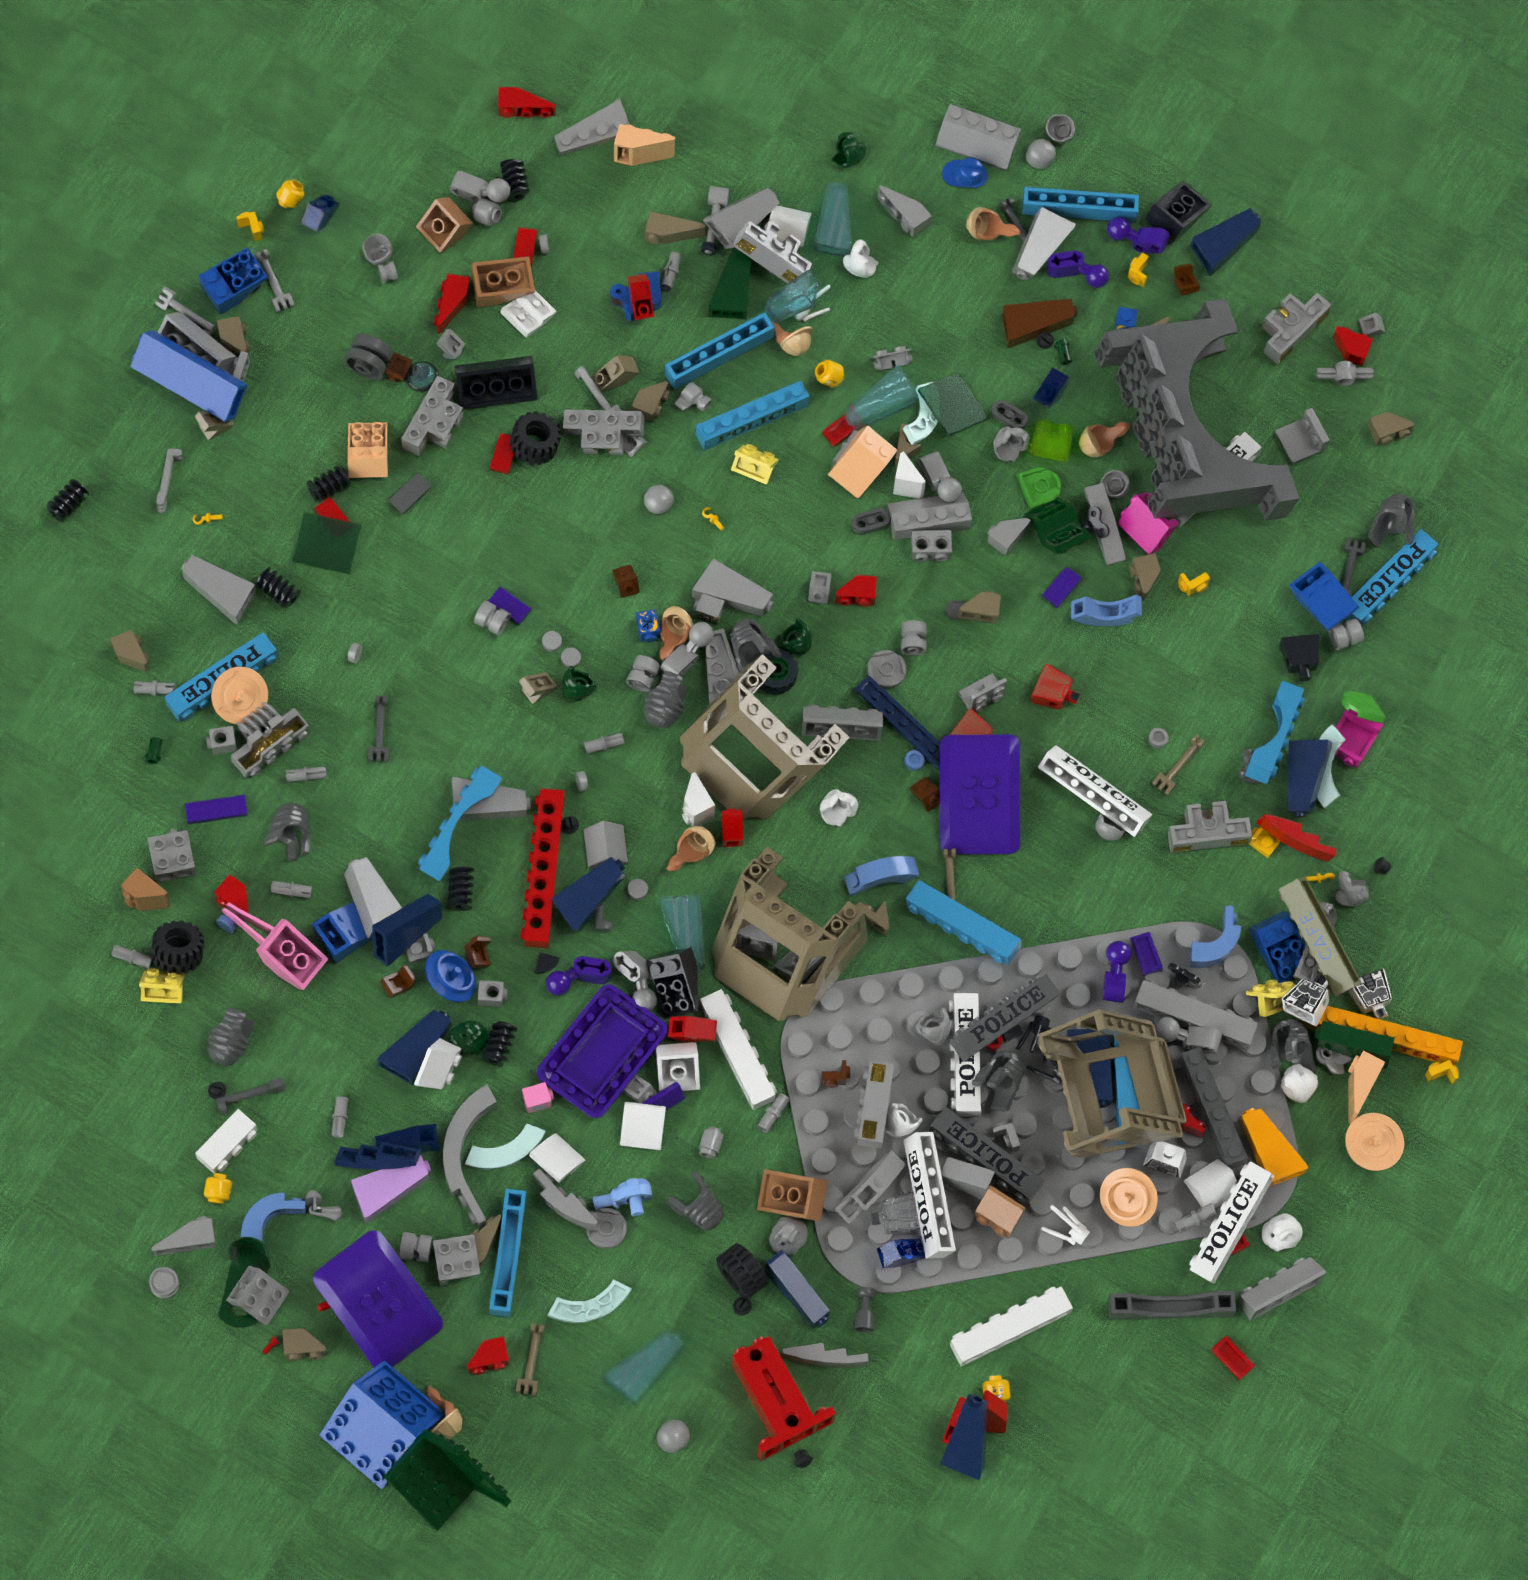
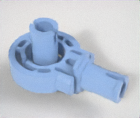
M643 1178L626 1180L617 1188L612 1189L610 1194L594 1196V1207L596 1210L608 1206L618 1209L620 1205H630L632 1216L643 1215L642 1202L648 1201L653 1197L651 1186Z

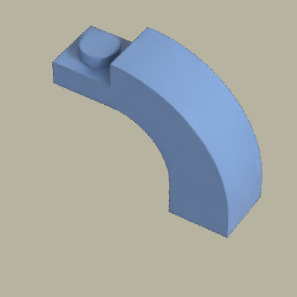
M1138 595L1114 602L1097 601L1086 596L1071 601V620L1086 625H1125L1132 623V618L1142 615V597Z
M894 856L858 866L856 871L844 877L849 895L855 896L883 883L898 882L904 884L918 877L919 873L914 857Z
M1225 906L1223 911V932L1217 940L1207 943L1192 942L1189 967H1211L1219 964L1232 953L1241 932V926L1236 925L1237 913H1233L1234 906Z
M275 1193L262 1198L246 1214L242 1224L241 1237H253L263 1243L265 1226L273 1217L281 1214H306V1202L300 1198H290L289 1201H286L285 1193Z

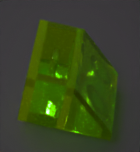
M1045 419L1036 420L1029 455L1068 462L1074 427L1065 423L1053 424Z

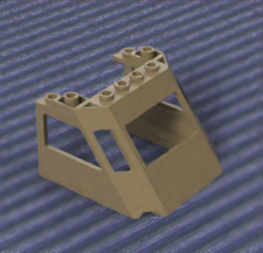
M763 654L745 666L680 736V743L683 745L684 750L681 765L690 774L695 772L703 786L727 809L735 808L742 810V820H745L747 817H758L761 820H767L823 768L850 738L834 724L823 737L818 734L806 746L753 695L777 668ZM730 725L738 729L781 771V774L763 791H760L712 745V742Z
M766 847L758 858L753 859L741 873L711 949V956L714 958L715 964L714 977L778 1021L785 1020L787 1016L798 1015L801 1018L807 1017L867 943L865 913L847 901L838 914L835 913L823 928L779 899L780 895L788 887L785 881L774 874L776 867L783 860V857L769 847ZM753 924L799 956L789 983L737 949L738 932L740 929ZM825 956L826 959L806 984H802L811 958Z
M1099 1009L1038 1034L1039 1048L1046 1056V1059L1054 1060L1058 1063V1074L1064 1086L1063 1093L1067 1098L1068 1113L1074 1125L1073 1132H1063L1064 1145L1071 1156L1085 1158L1182 1137L1181 1124L1186 1123L1187 1119L1167 1043L1163 1038L1157 1037L1155 1026L1151 1021ZM1074 1026L1096 1031L1072 1037L1057 1034ZM1112 1034L1118 1041L1119 1046L1084 1054L1076 1043ZM1126 1056L1140 1110L1128 1107L1119 1109L1123 1126L1115 1129L1105 1128L1089 1065ZM1108 1139L1127 1142V1144L1104 1148L1105 1142Z

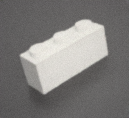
M237 1109L195 1153L197 1159L212 1173L222 1172L227 1167L231 1157L239 1155L243 1149L242 1146L247 1141L251 1142L256 1137V1124Z

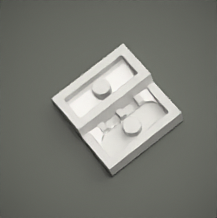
M535 291V293L510 302L501 309L500 313L522 335L528 338L546 324L557 311Z
M625 1102L620 1145L661 1150L666 1107Z
M557 1133L544 1140L529 1155L558 1183L569 1174L575 1172L586 1161Z

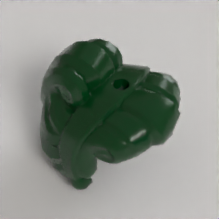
M842 132L838 136L836 149L839 153L832 158V161L842 168L855 166L864 158L866 146L858 142L854 133Z
M797 618L795 624H791L779 635L778 646L783 651L806 654L812 646V634L806 623Z
M570 666L563 676V694L570 701H580L583 696L593 694L597 688L588 673L574 670L573 666Z
M469 1020L459 1023L458 1026L451 1029L449 1041L451 1044L462 1048L460 1052L464 1055L472 1052L479 1055L487 1044L488 1034L483 1024L478 1021Z

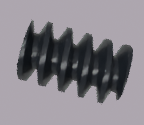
M515 159L502 161L500 163L502 177L510 187V195L507 200L510 202L523 200L525 195L530 193L529 188H526L529 184L525 181L527 176L524 174L526 172L525 168H523L524 162Z
M335 466L334 472L331 469L327 470V475L321 473V480L316 476L313 478L314 483L311 480L306 482L307 488L315 502L316 497L323 501L324 493L330 497V490L336 494L337 487L344 490V483L349 487L351 486L350 479L342 466L341 468Z
M74 479L69 481L70 485L66 484L64 486V490L58 492L59 496L55 495L53 501L47 503L48 511L62 523L64 522L62 515L69 517L70 515L67 510L69 509L74 512L73 504L80 506L78 499L85 501L86 498L83 494L89 495L86 488Z
M268 567L259 576L256 583L257 588L262 589L265 594L268 593V596L274 598L276 603H280L281 607L291 606L299 597L301 590L298 589L294 592V584L287 587L289 580H285L282 583L283 576L280 575L276 578L277 571L274 570L270 573L271 567Z
M460 866L449 870L450 877L448 878V883L450 885L448 886L449 893L447 894L449 899L447 906L457 911L472 909L467 904L472 903L473 900L467 896L473 895V891L468 890V888L473 887V883L468 881L474 880V876L468 873H473L474 868Z
M498 1021L492 1025L493 1030L489 1033L491 1038L487 1039L486 1043L488 1045L484 1048L486 1053H483L481 1058L488 1064L503 1067V1064L500 1062L507 1061L508 1059L503 1054H510V1050L506 1046L513 1045L508 1039H515V1035L511 1031L517 1032L518 1028L509 1023Z

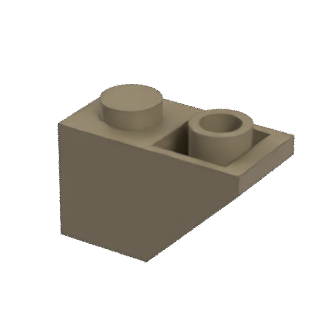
M240 316L217 320L220 341L223 347L237 356L240 355L241 351H250L249 341L244 340V335L247 334L245 323H241Z
M617 355L597 371L592 378L602 393L628 383L640 372L632 356Z
M664 381L639 390L631 406V411H641L645 420L653 423L655 417L658 418L661 414L663 401L666 402L670 395L668 382Z
M1390 412L1371 417L1367 425L1376 446L1380 444L1387 445L1397 438H1407L1411 435L1415 426L1412 421Z
M1156 553L1135 557L1132 560L1131 566H1129L1130 575L1136 581L1134 584L1136 594H1140L1142 601L1146 600L1160 576L1161 569Z
M132 629L110 638L112 648L119 663L145 672L149 670V656L146 651L142 652L140 648L143 645L138 634L134 635Z
M304 1328L282 1330L285 1359L300 1361L304 1357H310L312 1360L322 1359V1356H327L326 1347Z

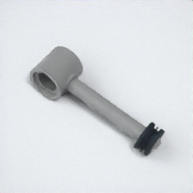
M710 186L708 205L713 206L712 214L719 211L721 207H727L730 189ZM710 229L708 230L707 241L702 243L701 252L706 255H715L717 245L714 243L715 235Z

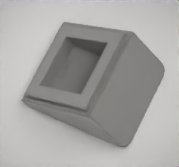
M1373 313L1359 319L1362 333L1368 337L1386 333L1382 318L1378 313Z
M624 436L623 450L630 457H633L647 444V441L641 436Z

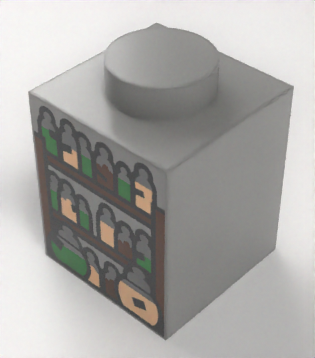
M702 593L701 598L696 599L693 610H696L695 618L718 625L724 610L725 601Z

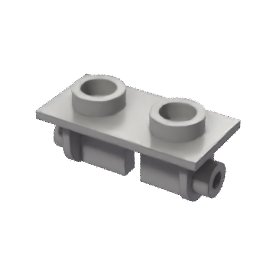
M905 346L894 348L895 352L887 353V350L875 352L876 356L871 357V359L876 358V362H873L874 369L881 371L892 368L891 360L895 361L896 367L909 365L910 362H913L912 355H908L907 352L911 348L906 349Z

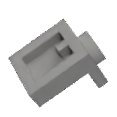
M446 329L436 343L445 352L443 354L445 359H456L462 353V348L465 345L451 329Z
M812 571L808 601L828 603L832 574Z
M425 933L423 938L418 939L406 950L410 964L428 959L433 950L436 949L433 938L429 939L427 933Z
M638 1075L633 1078L623 1091L640 1104H643L644 1101L657 1094L652 1085Z
M1002 1122L995 1125L992 1131L993 1137L1005 1134L1003 1140L1006 1148L1010 1147L1011 1153L1019 1151L1020 1142L1013 1122L1009 1124Z

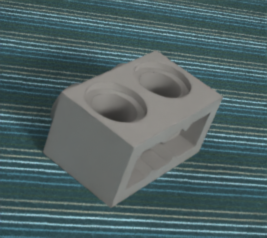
M951 530L912 531V560L918 562H925L927 560L944 562L951 560ZM941 544L944 545L946 548L939 549L937 545ZM924 545L926 548L919 549L917 546Z

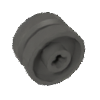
M362 333L354 337L351 348L344 357V363L360 376L380 380L385 373L386 365L390 363L394 353L391 347L382 340Z

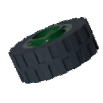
M779 649V652L782 654L780 658H775L771 651L769 654H763L777 667L775 670L780 671L778 674L772 673L760 686V689L768 694H784V692H788L795 685L797 680V662L789 652L782 651V649Z

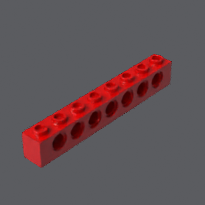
M540 788V795H536L535 807H538V814H534L533 826H536V833L532 832L531 844L534 845V851H530L529 863H532V870L527 872V882H530V889L525 891V901H528V908L523 909V920H526V926L521 928V939L524 940V946L549 948L553 911L552 898L555 892L565 798L564 790ZM549 808L554 812L552 814H545L543 811ZM545 827H549L552 831L549 833H544L541 830ZM542 846L550 848L547 852L539 850ZM540 865H545L548 867L545 871H540L537 869V867ZM538 884H543L546 886L543 890H538L535 888V886ZM536 903H541L544 905L541 909H536L533 907V905ZM534 922H539L542 924L539 928H533L531 926V924Z

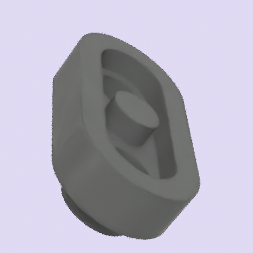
M998 400L992 406V416L999 422L1010 428L1018 427L1024 429L1026 427L1027 415L1009 402ZM1002 410L1004 411V414L998 413V411ZM1018 420V421H1020L1021 423H1020V424H1016L1014 421Z
M883 508L857 514L852 520V529L857 534H866L884 529L889 525L890 514ZM881 518L883 522H878L877 519ZM862 523L865 526L859 527L858 524Z

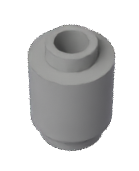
M709 1127V1129H704L699 1145L700 1155L714 1159L719 1153L724 1137L719 1128Z

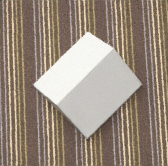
M776 206L771 211L769 220L781 227L776 235L778 236L777 240L784 243L787 236L792 234L801 241L799 248H803L812 213Z
M903 451L899 457L893 494L921 499L924 495L926 481Z
M1217 1159L1185 1179L1184 1182L1202 1208L1211 1203L1216 1210L1222 1206L1225 1200H1229L1232 1195L1230 1190L1237 1180L1232 1169Z

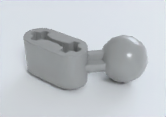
M462 171L456 172L449 188L450 192L473 203L485 199V196H488L494 202L500 203L505 201L510 195V187L505 180L496 178L488 184L486 181Z
M936 451L919 458L920 468L931 490H938L940 498L946 502H954L959 499L962 494V486L957 479L950 477L940 454Z
M705 622L695 623L690 628V641L688 644H681L662 663L660 670L663 672L670 671L682 677L697 662L699 655L696 654V651L699 647L707 646L712 642L714 637L712 627Z
M636 951L617 952L613 958L614 966L629 980L636 981L637 990L634 992L632 999L635 1000L637 1005L652 1011L657 1004V997L648 988L647 981L651 979L646 960Z
M1172 1017L1160 1018L1155 1024L1157 1037L1163 1038L1166 1042H1171L1175 1039L1182 1041V1047L1188 1051L1201 1047L1203 1053L1216 1054L1223 1034L1221 1031L1209 1027L1189 1026L1185 1030L1180 1028L1178 1022Z

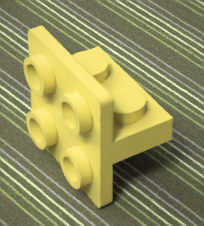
M746 444L735 451L734 455L736 457L731 470L761 483L768 484L773 468L779 459L775 458L773 453L767 451L763 453L758 451L757 447Z
M157 968L145 970L139 982L141 1001L182 1003L185 973L176 974L172 972L170 974Z
M1278 980L1265 981L1266 984L1253 985L1252 989L1246 991V995L1258 996L1259 1016L1267 1017L1283 1011L1282 998L1296 986L1292 981L1278 983Z

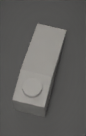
M202 1216L197 1217L194 1221H190L152 1247L154 1256L216 1247L212 1218Z

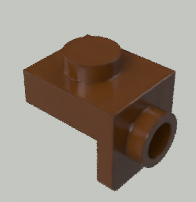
M1191 263L1174 267V283L1181 296L1200 291V286L1193 274V265Z
M395 352L388 368L385 370V374L388 375L387 379L396 383L399 380L404 382L413 360Z
M631 564L612 570L621 598L640 592L637 576Z
M926 777L909 787L911 793L923 803L924 809L927 812L940 804L939 788Z
M475 936L464 946L471 968H487L491 965L485 947L492 942L490 937Z
M404 965L398 972L383 977L380 983L389 997L392 998L410 991L416 982V978L408 966Z
M842 1060L841 1071H822L821 1085H826L828 1088L846 1085V1079H850V1066H846V1060Z

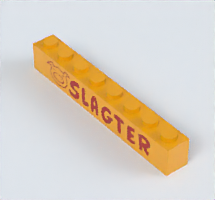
M1331 1006L1326 1007L1317 1026L1300 1018L1298 1019L1306 1028L1315 1031L1317 1027H1321L1322 1021L1394 1037L1392 1051L1439 1063L1450 1060L1452 1065H1456L1459 1061L1463 1041Z

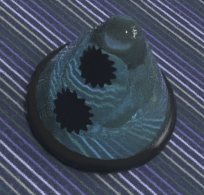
M416 362L410 366L406 380L409 386L416 391H429L438 376V371L429 362Z

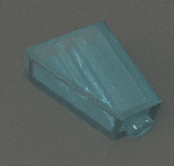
M810 270L805 271L768 298L765 308L766 314L775 323H778L813 308L820 283Z

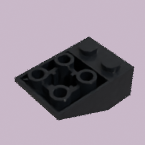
M692 947L659 953L646 960L663 1017L667 1018L697 1012L698 974Z

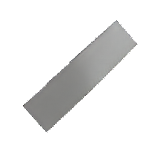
M1103 483L1084 488L1089 507L1096 506L1101 509V521L1108 525L1110 533L1106 538L1097 537L1107 566L1126 561L1117 524Z
M824 1343L782 1349V1358L821 1367L868 1366L869 1362L867 1353L847 1356L846 1348L825 1351Z

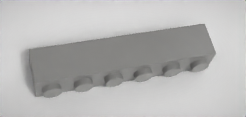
M1143 980L1133 1006L1135 1009L1159 1018L1172 1017L1180 1026L1185 1028L1196 1026L1217 1029L1223 1033L1221 1041L1247 1051L1258 1025L1257 1022H1254V1019L1248 1016L1241 1017L1235 1015V1012L1232 1010L1219 1009L1213 1003H1203L1192 995L1179 994L1177 990L1170 987L1163 988L1151 980Z

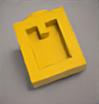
M1255 827L1252 831L1249 845L1269 858L1281 841L1273 837L1262 827Z

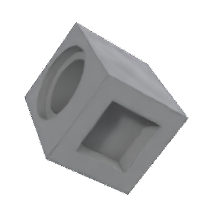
M233 726L209 729L210 736L206 737L208 749L212 748L213 755L237 751ZM219 738L226 739L224 743L216 742Z
M479 980L478 1006L503 1007V1001H507L508 989H504V982ZM490 991L498 992L496 997H489L487 994Z

